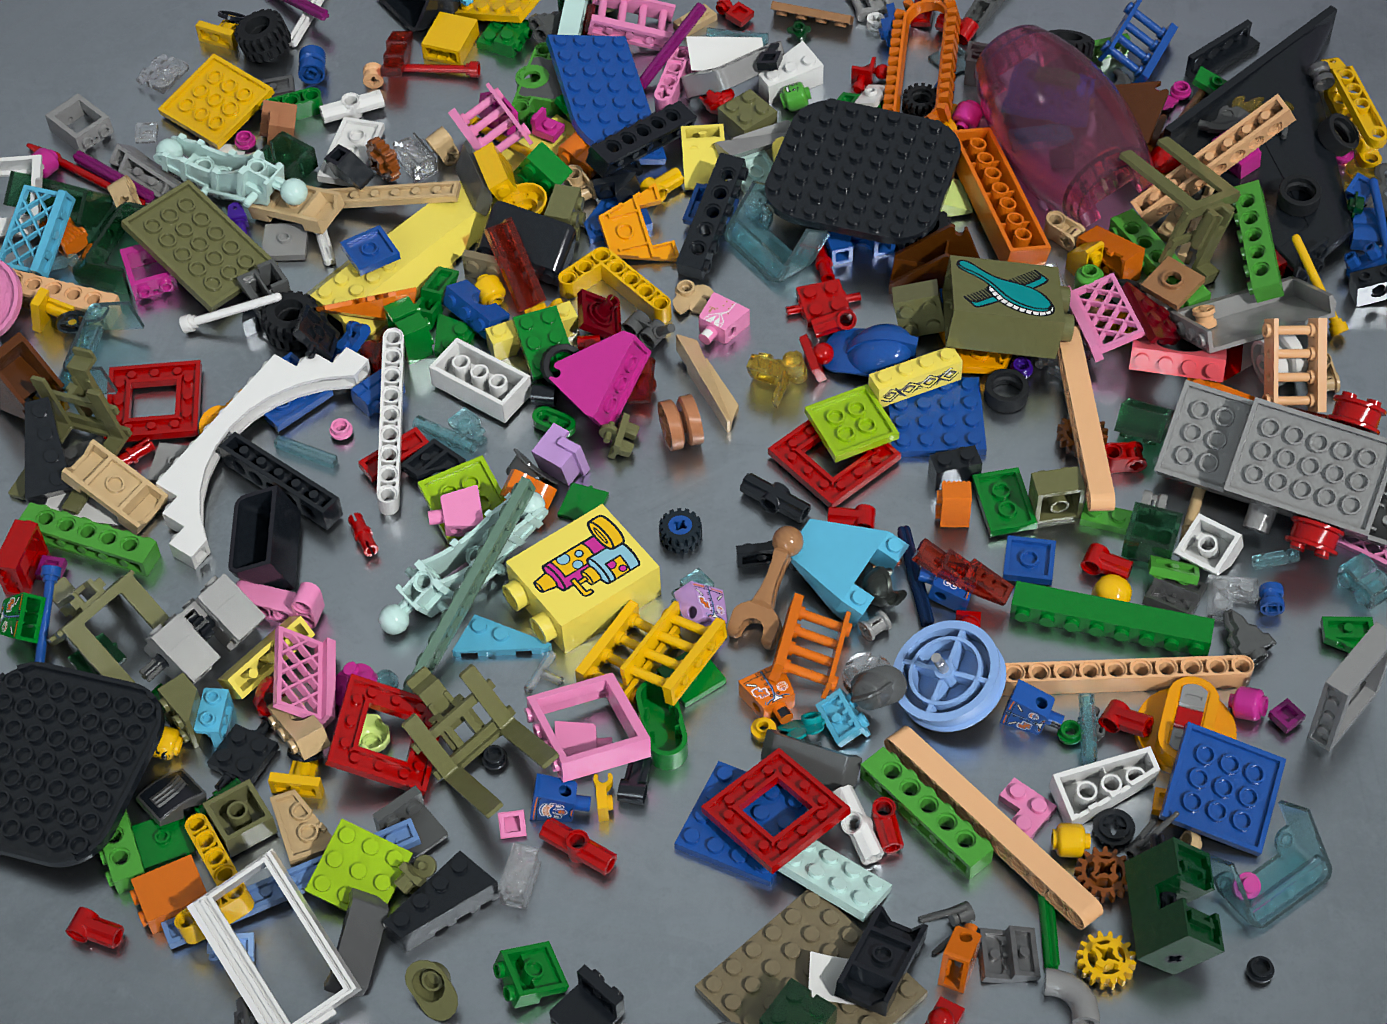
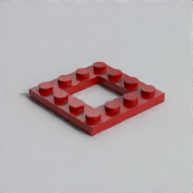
M201 360L109 367L107 401L109 404L118 407L120 412L116 415V419L119 424L129 427L132 431V435L126 442L143 441L146 437L150 440L199 436L198 426L200 422L202 381ZM176 385L175 414L131 418L134 388Z
M809 419L768 448V455L828 507L838 506L901 460V453L887 443L863 452L862 457L832 477L805 453L822 441Z
M351 673L325 765L405 791L416 785L422 792V796H424L433 765L422 751L417 754L409 746L406 761L359 747L358 745L368 708L405 720L415 713L428 730L432 727L428 720L433 714L416 694Z
M780 748L776 749L701 806L702 813L771 874H774L851 814L850 806ZM778 783L809 810L773 837L747 815L743 809Z

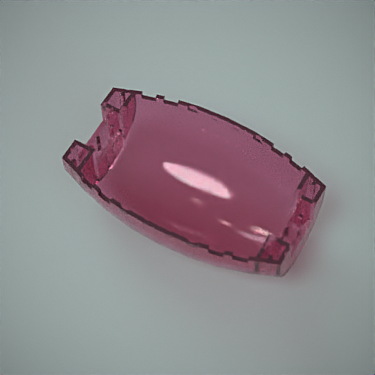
M1020 25L1011 28L997 36L985 47L974 69L978 99L985 121L995 135L1015 175L1031 193L1046 203L1048 208L1062 212L1065 216L1086 228L1101 218L1095 204L1130 182L1138 193L1153 185L1119 158L1121 152L1132 150L1154 167L1143 132L1128 103L1104 72L1084 53L1061 37L1036 25Z

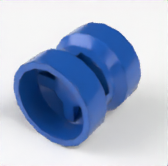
M1278 582L1261 584L1259 586V597L1261 598L1259 607L1261 613L1267 616L1282 614L1285 611V602L1282 599L1284 597L1283 585Z

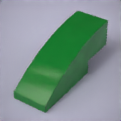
M438 266L421 288V297L416 303L420 307L423 318H428L432 328L437 323L438 314H442L445 309L443 300L446 286L457 282L459 271Z

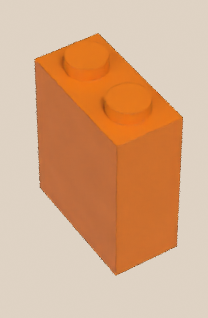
M191 854L131 879L134 889L129 891L135 906L141 905L142 911L138 912L143 927L149 925L152 934L163 931L161 922L176 917L179 912L187 908L186 906L207 893Z

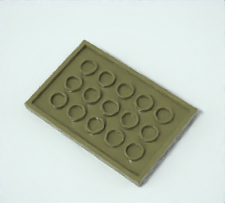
M189 179L121 221V227L209 312H213L243 292L236 277L254 269L258 270V264L272 259Z

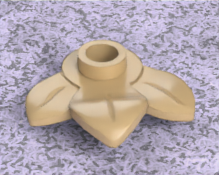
M682 280L675 287L676 296L673 299V307L678 314H683L689 310L691 313L700 315L707 303L706 299L710 298L714 291L707 285H694L690 280Z

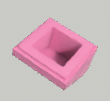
M524 810L498 813L501 839L527 836Z

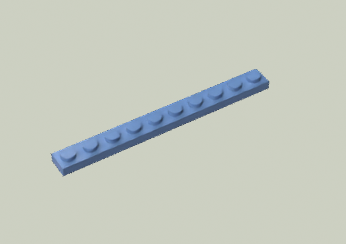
M411 818L373 833L406 850L421 844ZM322 855L287 869L301 894L306 893L305 888ZM273 876L247 886L255 904L248 914L235 922L287 901ZM175 917L161 922L171 949L186 944L174 924Z

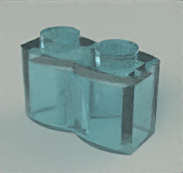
M1360 553L1339 566L1337 573L1339 584L1354 593L1355 599L1359 604L1372 609L1387 599V574L1378 569L1376 564L1367 555Z

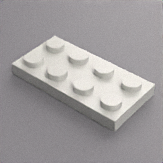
M344 117L327 155L340 144L351 150L369 166L370 160L366 152L368 150L366 147L367 141L378 136L381 139L385 130L384 123ZM323 161L317 174L318 182L354 187L336 177L326 161Z

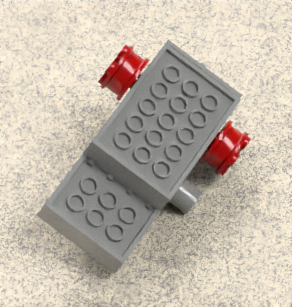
M1185 380L1154 469L1156 474L1249 504L1242 526L1262 534L1269 535L1276 513L1291 517L1294 523L1290 535H1286L1284 540L1290 543L1291 549L1300 552L1308 549L1314 551V556L1328 560L1329 556L1337 557L1338 552L1335 549L1339 538L1344 537V535L1387 549V438L1379 436L1380 431L1377 429L1381 416H1386L1387 411L1381 408V402L1373 399L1363 401L1357 399L1356 394L1343 391L1342 395L1333 396L1335 405L1332 414L1327 415L1325 419L1255 397L1253 401Z

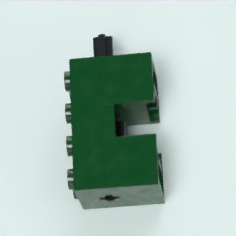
M1164 834L1150 835L1151 848L1124 862L1125 879L1129 894L1128 901L1131 909L1132 929L1136 946L1135 952L1137 960L1176 975L1225 952L1219 914L1207 915L1187 906V903L1215 890L1210 855L1175 837L1165 841Z

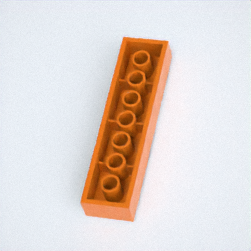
M991 127L952 130L957 135L961 145L960 160L956 173L999 261L1045 266L1051 246Z

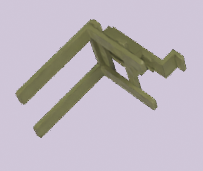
M1168 136L1158 139L1157 145L1218 191V193L1197 201L1132 150L1121 152L1119 155L1121 160L1183 208V212L1158 262L1161 264L1168 256L1172 257L1178 246L1191 242L1190 246L1198 250L1195 255L1197 258L1191 269L1205 276L1203 285L1214 282L1220 270L1212 265L1210 260L1235 213V208L1230 204L1238 201L1241 195L1240 191ZM1202 216L1196 230L1184 234L1190 220Z
M74 346L72 348L74 356L66 366L73 381L69 382L65 388L67 393L52 390L46 379L32 375L30 381L41 398L49 397L62 443L72 429H77L107 437L102 446L117 456L128 438L132 435V431L129 427L119 424L116 419V415L120 412L118 407L108 403L90 373V369L97 361L93 351ZM59 400L72 403L79 414L65 411ZM25 468L8 492L11 497L21 500L25 499ZM73 489L62 505L63 511L78 515L90 496L83 491L79 493Z
M133 570L121 576L106 590L103 589L106 584L100 577L95 581L90 578L76 589L65 577H62L54 585L53 602L58 608H61L59 610L65 617L71 615L73 618L48 638L47 641L51 647H54L68 638L100 675L135 683L87 629L85 623L118 594H122L152 629L156 628L159 624L164 627L165 621L170 617L133 576L135 572ZM82 594L87 601L84 602L79 595Z
M470 664L459 674V677L471 691V694L466 698L461 694L453 698L440 680L426 666H423L406 681V684L433 714L428 720L432 727L428 730L415 713L407 718L401 725L414 741L410 746L415 753L419 754L421 751L435 767L431 773L438 781L443 778L489 819L503 807V803L464 769L471 761L500 736L505 737L543 769L551 765L559 757V754L513 717L516 714L510 705L505 706L493 691L496 687L489 678L485 680L473 664ZM478 702L492 719L486 725L472 709ZM463 722L474 733L465 743L454 731ZM441 736L453 753L450 756L436 740L437 737Z

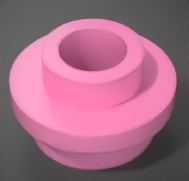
M338 418L331 423L329 432L332 438L345 440L352 435L353 427L348 420Z

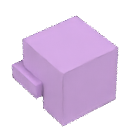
M553 423L531 452L539 469L570 486L579 473L585 476L590 468L581 446L566 438L569 435V431Z

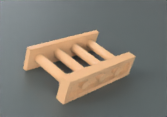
M1279 318L1264 319L1262 326V335L1264 337V394L1262 399L1283 406L1306 405L1308 407L1307 412H1327V318H1308L1307 325L1279 326ZM1279 335H1307L1308 347L1307 349H1279ZM1306 358L1308 360L1307 372L1278 373V359ZM1278 382H1307L1308 394L1306 396H1278Z

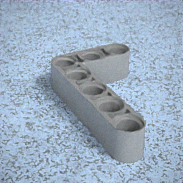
M781 41L773 42L779 43L778 51H782V55H784ZM770 44L722 66L682 76L681 81L687 98L705 95L708 90L713 92L723 91L759 75L763 70H758L756 63L761 52L768 51Z

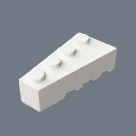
M1151 746L1053 774L1049 789L1063 823H1079L1083 825L1095 818L1099 812L1112 808L1154 783L1159 774L1160 767Z

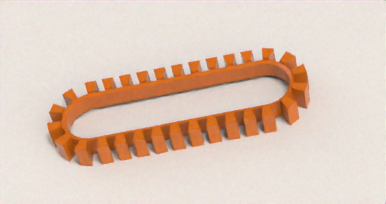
M904 0L905 10L896 9L894 13L895 20H893L890 56L888 57L889 66H887L888 75H886L887 85H885L882 109L900 112L911 21L921 13L939 11L944 14L936 103L934 109L924 118L940 119L949 123L951 118L950 111H952L953 107L952 101L958 54L957 44H959L958 35H960L959 26L961 25L955 0H921L914 3L912 0Z

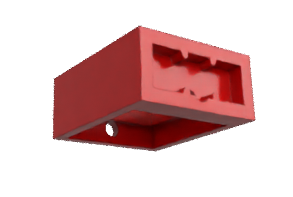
M15 519L0 549V584L5 594L30 593L36 580L35 572L42 555H48L49 553L38 523L31 520Z

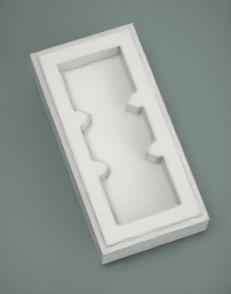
M868 84L855 103L877 108L884 99L885 85Z

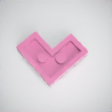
M1015 777L999 794L998 800L1017 812L1011 821L1031 839L1035 837L1057 810V805Z

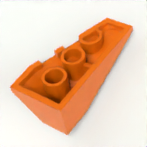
M414 287L318 306L316 311L386 321L384 306L406 296H409L411 301L415 303L417 290Z

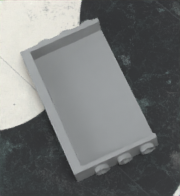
M1294 276L1281 279L1284 296L1257 303L1255 295H1250L1249 290L1245 289L1180 308L1178 311H1170L1171 321L1177 326V332L1181 338L1208 353H1214L1264 338L1262 335L1264 319L1279 318V326L1307 325L1308 318L1329 319L1335 317L1336 300L1333 294ZM1200 305L1215 306V313L1213 315L1217 320V325L1208 329L1196 323L1192 309Z

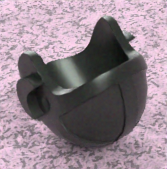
M877 566L863 577L862 589L874 597L871 603L880 608L897 606L907 596L905 590H893L890 577L893 573L892 568Z

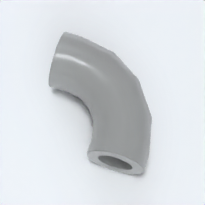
M1046 968L1044 996H1053L1065 1001L1072 1011V1024H1100L1097 999L1089 986L1072 973L1055 968Z

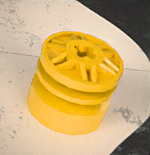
M527 182L517 184V190L502 199L503 202L544 215L549 202L546 191L542 186Z

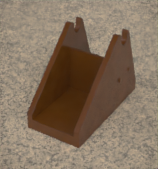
M1161 81L1107 85L1097 88L1096 118L1119 151L1132 150L1146 161L1152 149L1156 147L1167 121V115H1161V112L1169 95L1168 89H1155L1161 86ZM1126 164L1131 173L1133 174V176L1139 174L1132 167Z
M949 224L895 252L889 283V294H892V287L937 279L939 289L943 288L950 255L980 258L968 227H964L963 232H957L955 225Z
M20 332L0 347V409L25 419L24 400L36 391L30 381L32 375L45 378L52 390L64 392L62 388L65 385Z

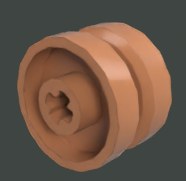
M692 394L679 396L676 405L671 399L658 402L659 421L665 442L670 451L683 449L685 440L690 446L703 444V425Z

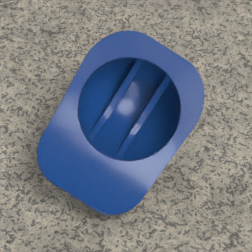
M877 324L866 329L852 328L850 330H841L832 334L826 342L832 346L834 357L831 362L823 365V367L831 372L849 373L869 378L871 373L916 358L919 337L910 335L906 329L894 324Z

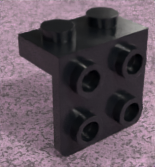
M584 964L577 971L578 985L549 1012L550 1018L556 1024H614L625 1014L624 996L615 986L611 988L605 983V979L596 969L591 970Z

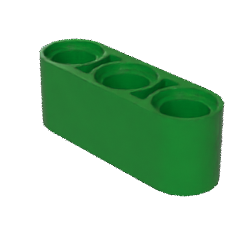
M315 87L266 99L296 104V121L320 114L319 107L323 105L321 91Z

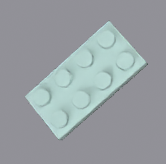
M817 840L778 870L862 922L886 898L892 888V884Z

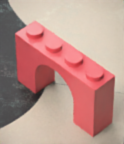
M1145 335L1133 341L1129 369L1223 382L1227 349L1214 353H1208L1203 349L1196 352L1176 351L1158 345L1157 342L1151 344Z

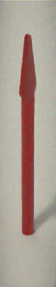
M30 143L26 144V146L33 152H35L39 148H43ZM54 151L58 155L60 167L108 191L107 186L112 183L63 159L60 153ZM139 197V199H140V201H141V203H142V205H143V207H144V205H145V200Z

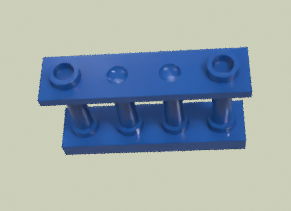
M1136 0L1134 3L1129 2L1123 10L1125 13L1124 17L1110 40H1107L1100 48L1102 53L1098 58L1102 62L1108 54L1133 72L1135 78L1132 83L1146 82L1178 29V26L1174 23H1171L1167 28H1161L1140 12L1137 8L1142 0ZM1131 18H1136L1156 34L1155 37L1158 39L1153 40L1130 22ZM1126 29L1148 46L1150 53H1145L1123 36L1124 30ZM1116 43H1120L1138 57L1143 65H1136L1114 48Z

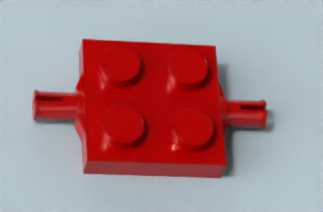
M839 279L796 287L798 305L786 306L785 310L787 316L800 313L805 319L807 328L812 327L810 319L836 311L841 307H849V303L861 301L860 292L846 294ZM844 313L840 316V321L851 319L850 313Z

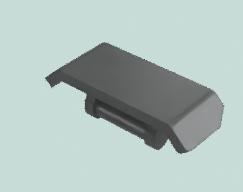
M466 140L455 170L473 209L486 216L490 211L495 196L489 190L477 160Z
M774 729L767 730L761 752V761L780 748L831 791L847 785L853 787L856 785L862 763L861 757L844 754L783 735Z
M352 888L349 893L350 902L336 949L362 989L351 997L354 998L363 996L368 988L384 930L383 921L388 916L389 907L378 896ZM330 970L324 982V990L336 994L343 987L333 971Z

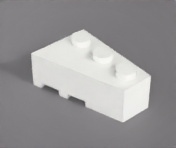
M802 40L783 55L778 70H763L759 73V94L771 105L781 101L780 93L786 85L802 82L804 88L809 87L811 89L823 84L824 65Z

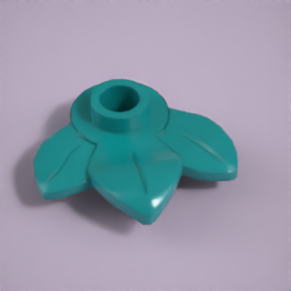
M808 712L801 715V720H792L777 726V728L781 731H787V736L801 740L807 735H816L823 731L825 719H822L820 712Z

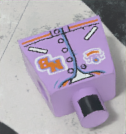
M690 581L674 592L684 618L706 627L711 625L716 617L725 620V624H727L728 619L723 590Z

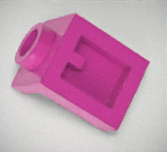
M541 107L531 117L532 134L554 143L565 131V124L548 118L546 108Z

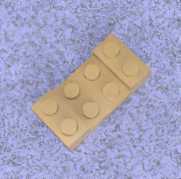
M306 185L308 195L306 200L300 205L287 204L283 201L280 191L275 189L270 195L268 206L252 204L248 210L253 219L270 222L273 218L302 224L305 231L323 235L345 204L340 192Z
M94 439L89 443L84 454L71 467L62 470L61 480L77 492H85L117 516L118 522L135 535L141 532L168 501V494Z

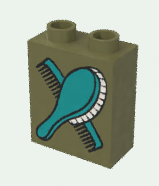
M950 255L942 288L946 347L1056 359L1060 341L1070 342L1074 332V315L1067 314L1071 297L1070 287L1060 285L1058 267Z

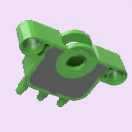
M542 42L535 46L528 65L519 69L515 76L517 92L511 105L518 112L520 125L523 123L526 125L528 116L532 112L536 113L541 107L546 108L547 116L563 114V111L554 103L556 97L562 95V91L547 43Z

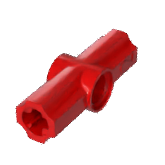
M553 817L547 819L542 825L539 833L540 839L565 852L572 862L584 863L604 876L613 869L617 860V854L589 839L585 831L580 829L573 830ZM575 845H583L580 848L574 847Z

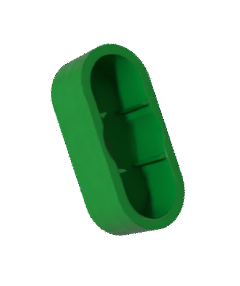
M645 681L636 691L637 715L650 736L651 757L649 758L652 759V765L662 770H673L684 764L688 757V738L679 701L674 706L665 703L662 687Z

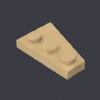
M293 789L270 797L291 867L323 855L332 835L328 832L326 826L313 814L311 808L297 791Z

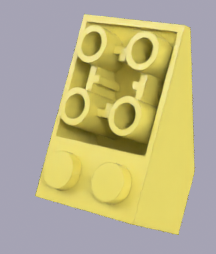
M723 124L681 126L685 190H694L696 183L708 184L719 157L714 143L725 141Z

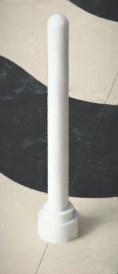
M280 293L270 294L200 316L187 314L179 318V323L182 331L187 334L195 331L201 324L279 302L282 299V295Z

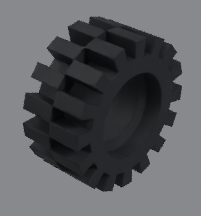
M915 83L914 87L912 85L908 86V89L904 90L902 97L903 113L920 117L927 116L935 107L937 88H932L931 84L925 86V83H921V86L918 83ZM916 101H925L926 103H917Z

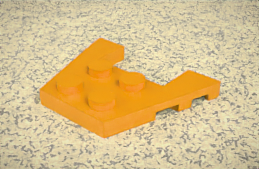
M656 183L648 186V189L643 192L636 193L628 201L621 202L598 216L607 248L621 259L677 261L679 253L675 240L652 245L641 212L642 208L661 204Z
M945 331L939 332V335L946 348ZM955 348L963 360L962 373L991 374L999 369H1007L1013 354Z

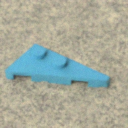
M474 614L452 652L455 657H461V653H478V656H487L489 654L516 655V651H532V654H542L550 652L552 645L549 642L544 644L536 637Z

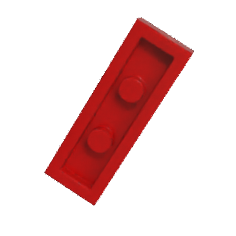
M417 427L402 435L401 464L429 442ZM378 450L358 461L359 468L371 482L377 480Z

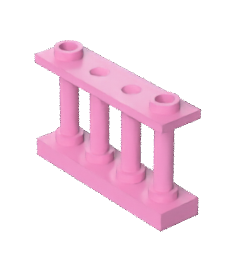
M658 0L592 1V4L599 5L598 14H592L588 35L626 36L628 44L660 51L672 36V32L665 31L666 21H672L676 8L675 4ZM607 7L619 10L617 19L605 17ZM627 12L638 14L637 24L625 22ZM646 17L658 19L657 29L645 26Z
M489 82L486 84V87L492 94L468 112L459 114L455 108L448 112L475 151L489 144L513 125L518 130L496 145L501 153L522 137L526 139L529 145L533 144L528 136L531 134L525 123L519 124L502 101L505 98L498 87L493 89ZM497 101L500 104L498 108L475 125L471 124L468 126L471 123V119ZM504 113L508 115V119L488 134L476 138L479 135L478 132Z

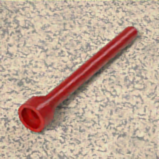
M470 61L466 65L389 63L382 65L385 72L466 73V76H470V78H479L481 70L479 61Z

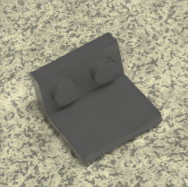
M416 785L373 814L377 831L411 818L421 844L408 849V851L413 853L409 863L448 837V832L425 807L422 792Z

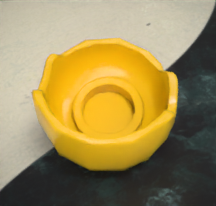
M1107 574L1102 576L1093 586L1091 595L1130 602L1132 589L1128 581L1121 576Z

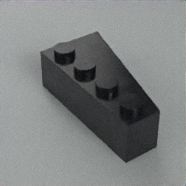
M49 397L25 402V500L27 503L72 492L73 488L61 480L62 470L67 468L68 464Z
M459 851L383 921L386 936L406 953L435 936V932L446 926L449 928L457 923V919L469 912L472 914L481 909L480 906L490 900L493 902L500 897L498 882L463 852Z

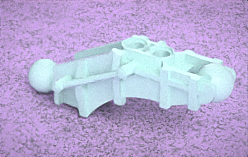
M180 133L178 136H171L160 141L156 147V154L153 157L155 162L162 166V170L174 173L181 177L183 181L189 179L202 187L201 191L206 196L210 193L218 200L239 201L246 208H249L253 203L268 206L270 195L275 189L280 191L283 201L289 205H300L306 200L308 195L307 186L302 180L297 178L285 180L284 165L281 162H277L275 165L267 162L264 153L259 149L244 155H237V151L233 149L225 153L205 145V141L200 138L198 141L187 139L185 134Z
M510 492L504 497L506 500L493 510L488 509L484 514L486 517L473 530L466 532L462 539L457 540L453 538L449 543L450 547L424 560L418 559L414 564L416 566L415 569L408 567L405 570V574L410 580L404 587L400 584L395 587L403 595L404 599L399 604L387 605L379 614L378 623L384 632L391 635L404 632L409 625V614L414 608L431 618L439 612L443 613L444 610L448 609L452 602L454 591L460 588L464 581L466 570L473 565L476 559L477 550L480 546L484 545L488 538L490 527L497 522L501 507L505 503L507 504L511 497ZM534 492L520 517L523 520L515 526L484 584L497 573L500 576H504L507 573V568L502 563L518 546L522 547L526 543L525 540L536 528L539 529L544 524L542 520L548 515L549 511L545 508L546 503L538 492ZM467 562L469 564V566L465 567L459 572L444 578L464 563Z

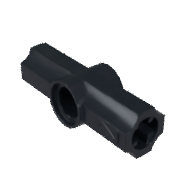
M747 473L740 485L741 492L758 500L761 506L769 513L775 514L780 512L800 523L806 520L811 510V504L792 495L789 489L780 482L771 484L753 473Z

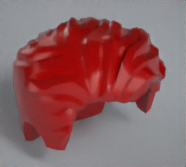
M731 88L722 92L708 90L705 95L698 98L711 114L718 115V107L732 100L735 94Z
M1160 146L1154 147L1146 159L1147 163L1163 174H1167L1181 165L1178 160Z

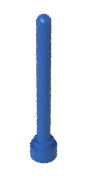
M1371 178L1369 186L1381 243L1387 251V221L1378 180Z
M43 565L41 567L40 576L43 578L42 581L45 582L43 597H46L34 662L45 663L54 585L61 578L62 570L61 567L54 565Z

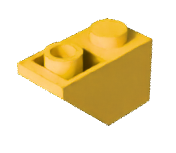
M1104 242L1083 243L1067 253L1065 269L1074 277L1077 269L1087 264L1096 265L1101 269Z

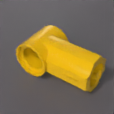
M671 168L655 179L653 177L644 179L640 185V192L648 189V186L656 183L662 203L669 192L684 183V177L678 168Z

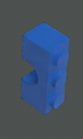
M830 231L824 232V245H826L827 253L832 259L833 266L853 262V249L856 247L870 249L874 257L895 253V244H886Z
M467 279L447 285L443 305L484 339H486L485 328L509 321L510 314L497 303L490 305L479 304V294L481 291Z

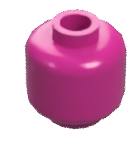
M973 100L962 101L957 105L952 115V120L956 124L957 130L977 128L982 119L983 112L977 102Z
M39 148L32 154L42 155V164L44 165L43 179H47L59 168L58 155L53 150Z
M1240 686L1235 691V694H1230L1228 707L1232 709L1235 718L1258 721L1262 716L1265 717L1269 701L1261 689Z

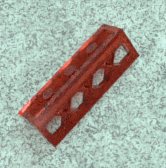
M512 217L505 219L498 225L485 229L484 233L518 313L546 301L544 292Z

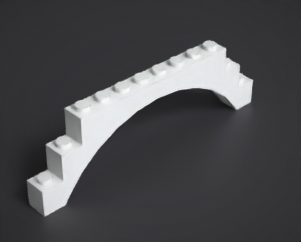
M346 347L341 354L334 358L333 363L318 354H315L313 359H309L308 356L302 357L297 366L276 354L264 362L257 374L252 376L245 387L234 395L232 401L219 411L217 417L205 426L198 438L189 444L186 451L174 460L172 466L165 473H162L156 482V486L168 494V501L171 502L167 504L162 515L166 526L178 532L174 534L169 543L175 558L196 570L211 553L204 528V501L209 480L221 458L219 445L234 432L241 434L251 423L262 417L265 413L299 397L323 391L353 388L371 374L369 359Z

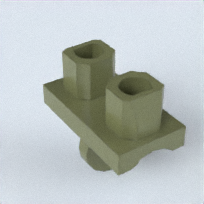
M623 413L621 422L618 423L617 427L615 422L609 421L608 424L601 425L599 429V434L604 438V443H610V440H613L608 453V458L613 460L617 454L629 458L634 443L623 438L635 440L640 426L629 422L630 415L627 413Z
M420 855L416 858L414 864L403 862L398 867L403 873L394 881V884L403 893H410L412 895L428 880L427 878L435 874L437 870L435 859L430 855Z

